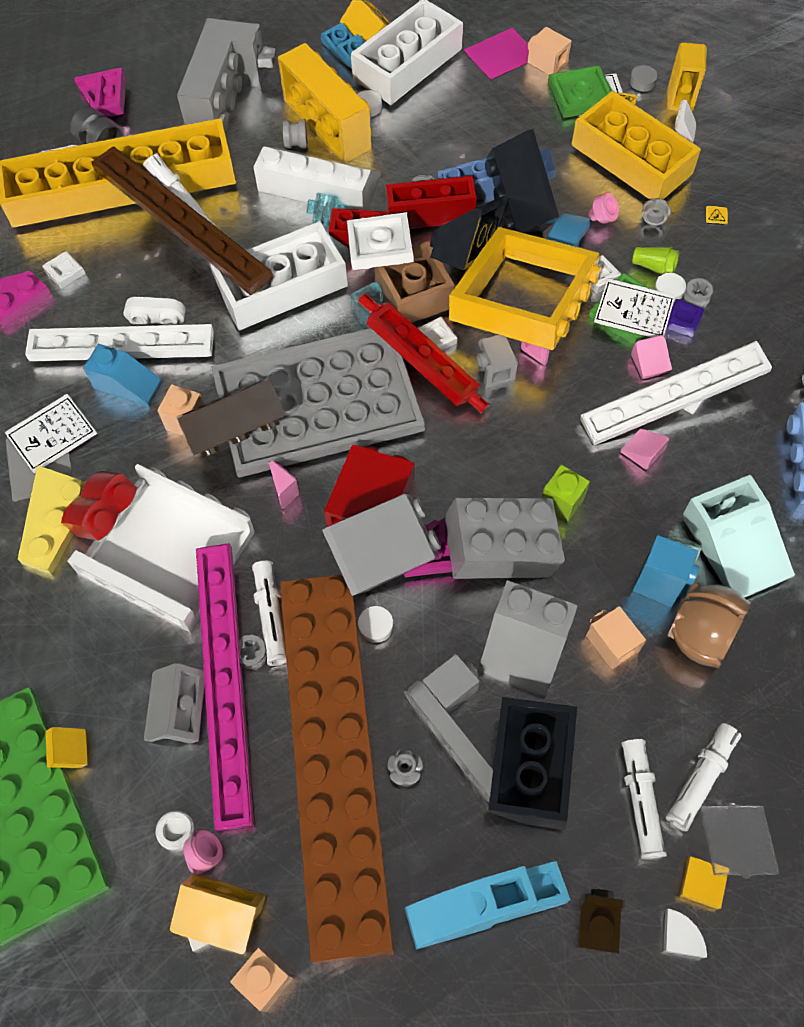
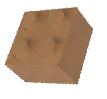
M430 241L412 247L414 262L374 267L375 284L385 303L389 302L411 323L449 310V295L455 288L442 262L430 258L433 249L430 247Z

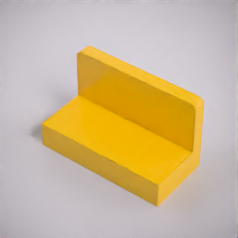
M352 0L340 20V23L342 22L353 36L359 34L364 42L391 23L373 3L367 0Z
M192 874L180 885L170 931L243 954L248 948L254 920L263 909L266 895L205 876Z

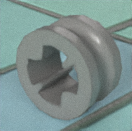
M702 278L690 280L683 295L684 302L701 308L706 307L714 291L712 284Z
M252 634L245 635L239 639L242 667L250 670L261 667L267 660L266 646L263 640ZM253 645L255 649L260 647V650L255 652L256 658L249 660L247 655L244 658L242 657V654L247 652V646Z

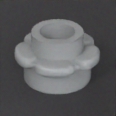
M660 198L646 201L642 210L645 222L652 226L665 223L667 217L671 214V207L667 206V201Z
M406 748L399 749L396 752L397 754L391 755L387 761L390 779L398 785H412L421 777L420 771L423 770V761L418 754H413L412 750ZM403 764H407L409 768L407 770H403L401 766Z

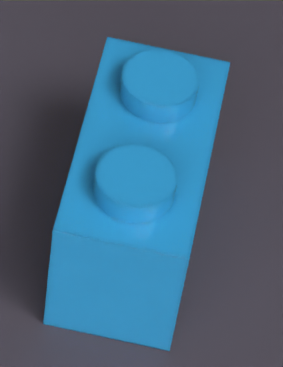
M657 535L642 565L632 592L672 607L678 597L684 599L689 586H692L700 568L699 565L694 564L698 550Z

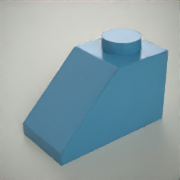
M99 343L83 367L94 389L148 407L163 383L160 377L128 353Z

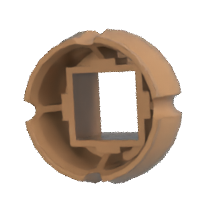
M694 582L675 617L668 636L675 639L682 653L690 660L700 665L712 666L718 669L743 622L744 616L750 608L751 602L747 601L739 592L721 585L701 586Z

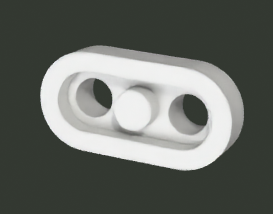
M131 297L127 299L124 308L125 318L136 326L181 325L184 322L186 308L181 302L170 298Z

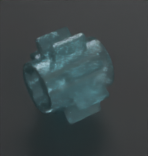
M316 193L315 200L308 199L306 213L313 214V223L320 221L323 225H330L332 208L343 209V206L337 205V196Z

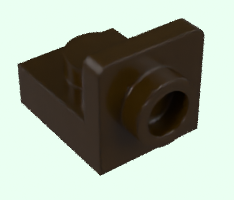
M591 889V895L585 894L582 896L579 904L577 948L619 954L621 911L625 909V900L615 899V892L604 889Z

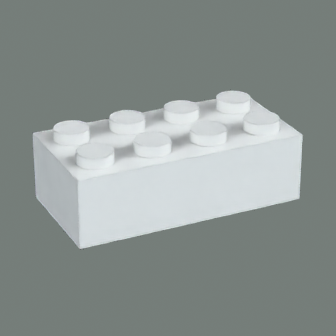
M420 0L351 53L352 79L367 90L379 93L382 100L392 105L462 49L463 22L428 0Z

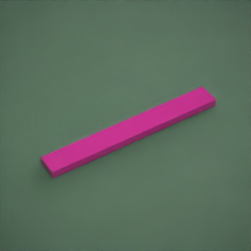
M230 543L196 548L214 829L217 832L255 826L242 664L240 662L241 652L239 649L233 554Z

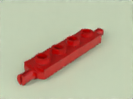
M368 293L363 294L359 298L358 304L370 313L366 324L456 406L469 402L480 414L489 407L490 403L477 393L480 384L389 302L378 304Z

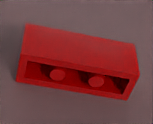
M473 176L386 184L387 211H390V215L407 212L409 229L442 226L476 208L477 197Z

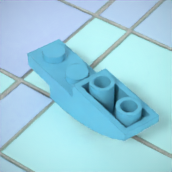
M557 861L528 869L522 866L458 886L405 907V913L415 948L420 949L490 929L497 923L564 905L571 899Z

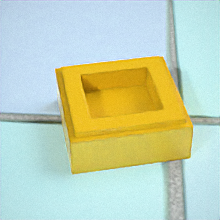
M51 727L46 730L47 767L82 768L88 765L86 729Z
M692 856L688 857L679 896L717 910L721 909L729 869Z

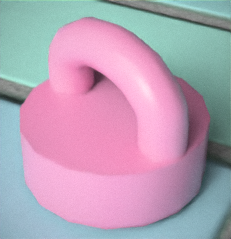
M611 193L596 196L593 207L588 214V217L591 218L590 220H598L602 224L615 221L619 213L616 198Z
M207 830L196 831L185 841L183 846L187 866L194 875H200L211 870L221 861L223 856V849L219 839Z

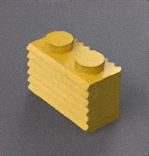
M683 42L679 44L667 88V109L678 111L680 103L683 100H687L691 111L694 110L706 71L707 47L705 44Z

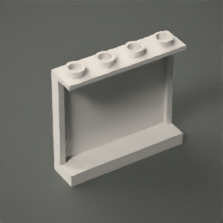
M137 464L135 470L139 479L134 484L137 487V491L131 504L118 514L116 523L108 535L101 540H94L85 554L75 550L68 562L78 575L191 633L200 619L196 548L230 543L234 566L255 531L250 516L245 511L236 507L230 509L222 505L220 500L210 494L203 496L181 480L174 482L154 467L147 469Z

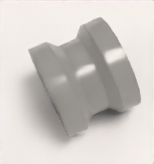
M305 119L299 120L297 123L283 120L285 149H291L293 146L308 147Z

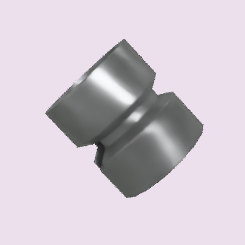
M82 107L72 118L71 133L83 144L124 137L123 129L118 124L105 117L93 107Z

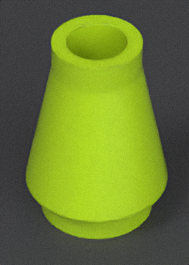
M637 246L633 255V264L640 265L661 275L675 273L679 251L673 250L672 246Z

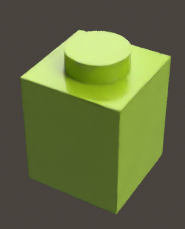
M560 465L544 487L541 498L553 499L556 517L568 524L584 501L590 481L567 467Z

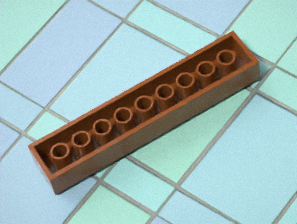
M342 574L282 581L280 585L311 963L316 965L394 954L354 596L351 595Z

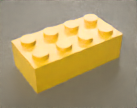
M306 43L278 56L284 101L301 119L306 120V124L342 162L348 163L371 150V109L365 99H361L354 92L352 86L348 82L345 83L338 76L336 70L333 67H329L322 60L320 54L317 51H313Z
M611 91L576 119L572 139L573 147L648 199H664L687 180L694 172L701 148L614 91Z

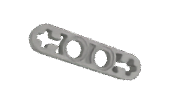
M418 679L404 690L406 698L481 795L489 802L493 769L430 690Z

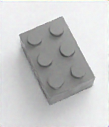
M455 498L444 516L453 579L551 577L565 561L553 499Z

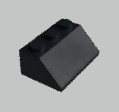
M527 130L492 148L485 160V170L489 178L492 177L494 183V200L502 196L509 198L502 219L503 228L529 235L543 233L559 218V213L534 130Z
M502 196L483 204L436 229L430 241V247L433 248L430 258L461 270L469 268L496 229L500 227L509 198Z
M502 697L488 812L527 825L565 830L568 818L575 740L576 706Z

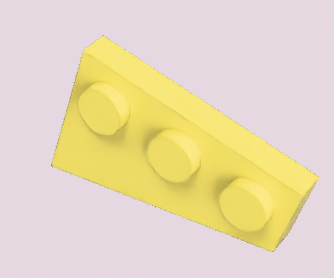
M37 465L18 560L22 565L52 575L74 536V533L61 523L63 513L73 500L81 497L85 481Z

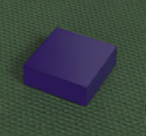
M675 299L666 328L693 338L705 309Z

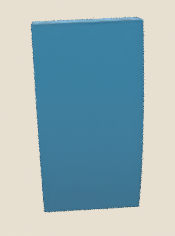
M342 22L321 33V42L342 63L352 68L351 53L365 43L359 34L353 36Z
M562 213L551 229L547 239L579 247L580 239L589 230L591 218Z

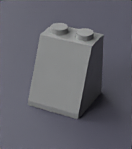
M403 494L322 530L352 596L367 592L440 557L437 552L438 549H441L440 542L433 529L427 531L422 518L426 517V512L418 498L413 499L410 494Z
M507 580L493 617L478 673L545 698L578 605Z

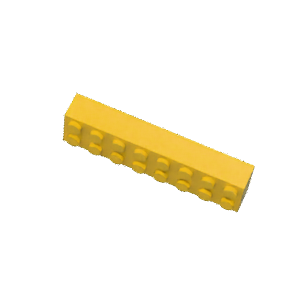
M222 119L208 120L0 160V205L13 228L135 204L133 200L95 171L91 162L113 146L151 176L152 174L143 166V163L149 157L158 153L172 173H176L180 177L179 181L188 193L236 184Z

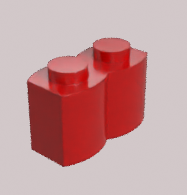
M96 472L85 483L81 497L76 498L68 505L63 513L61 523L77 537L101 540L114 527L118 514L131 504L137 487L122 473Z

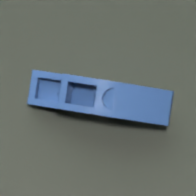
M550 149L541 150L540 153L548 179L555 178L556 172ZM486 158L437 172L438 179L473 176L477 200L494 199L493 190L495 187L492 177L489 178L485 170Z

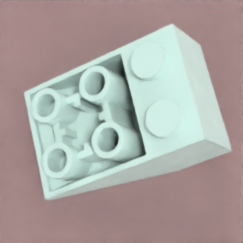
M751 475L690 500L682 518L698 545L702 547L701 550L723 586L739 592L745 598L794 577L795 574L770 504Z

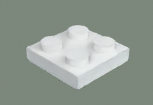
M407 212L347 220L352 270L414 262Z

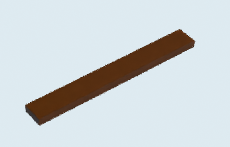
M114 146L91 162L95 171L250 296L273 278L272 270Z

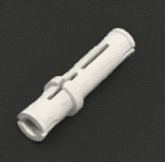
M155 153L143 163V166L157 181L215 225L179 181L180 177L176 173H172L158 153Z
M265 560L252 565L256 585L254 602L259 604L267 665L277 666L287 663L284 625L279 603L282 598L281 590L276 585L273 569L274 563ZM265 585L268 588L270 606H268ZM270 618L273 619L276 641L273 639Z
M720 723L706 749H701L699 752V761L665 817L667 821H670L672 825L686 832L689 830L695 815L705 801L716 778H718L720 772L724 773L728 767L727 760L742 737L741 733L737 732L738 730L734 727Z
M643 739L627 740L621 743L628 774L624 779L625 785L630 786L641 848V859L666 857L667 854L664 849L652 784L656 779L655 774L650 772L645 746L646 741Z

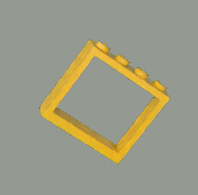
M498 227L449 295V320L554 350L560 338H566L570 321L577 319L582 301L587 302L592 284L598 283V276L602 271V267L598 266L600 253ZM506 257L575 276L551 317L483 299L479 295Z

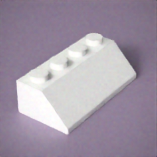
M263 146L253 166L259 192L337 209L366 210L381 176L380 170Z
M320 221L246 250L272 270L273 278L251 296L210 264L226 307L238 330L348 286L346 264Z

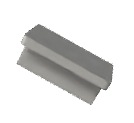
M174 663L153 672L144 741L154 742L165 738L190 744L199 741L205 687L204 670Z

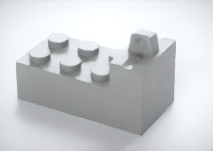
M207 18L177 93L185 125L221 118L224 131H226L230 111H234L235 97L237 92H241L242 85L261 87L262 78L267 68H273L277 56L275 48L263 46L260 24Z

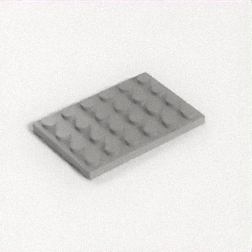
M371 328L211 366L218 398L261 380L270 379L286 415L278 419L280 424L266 431H262L260 427L249 431L250 437L236 444H232L231 440H229L238 478L270 470L269 463L272 460L283 467L351 449L352 444L363 447L425 431V423L402 356Z

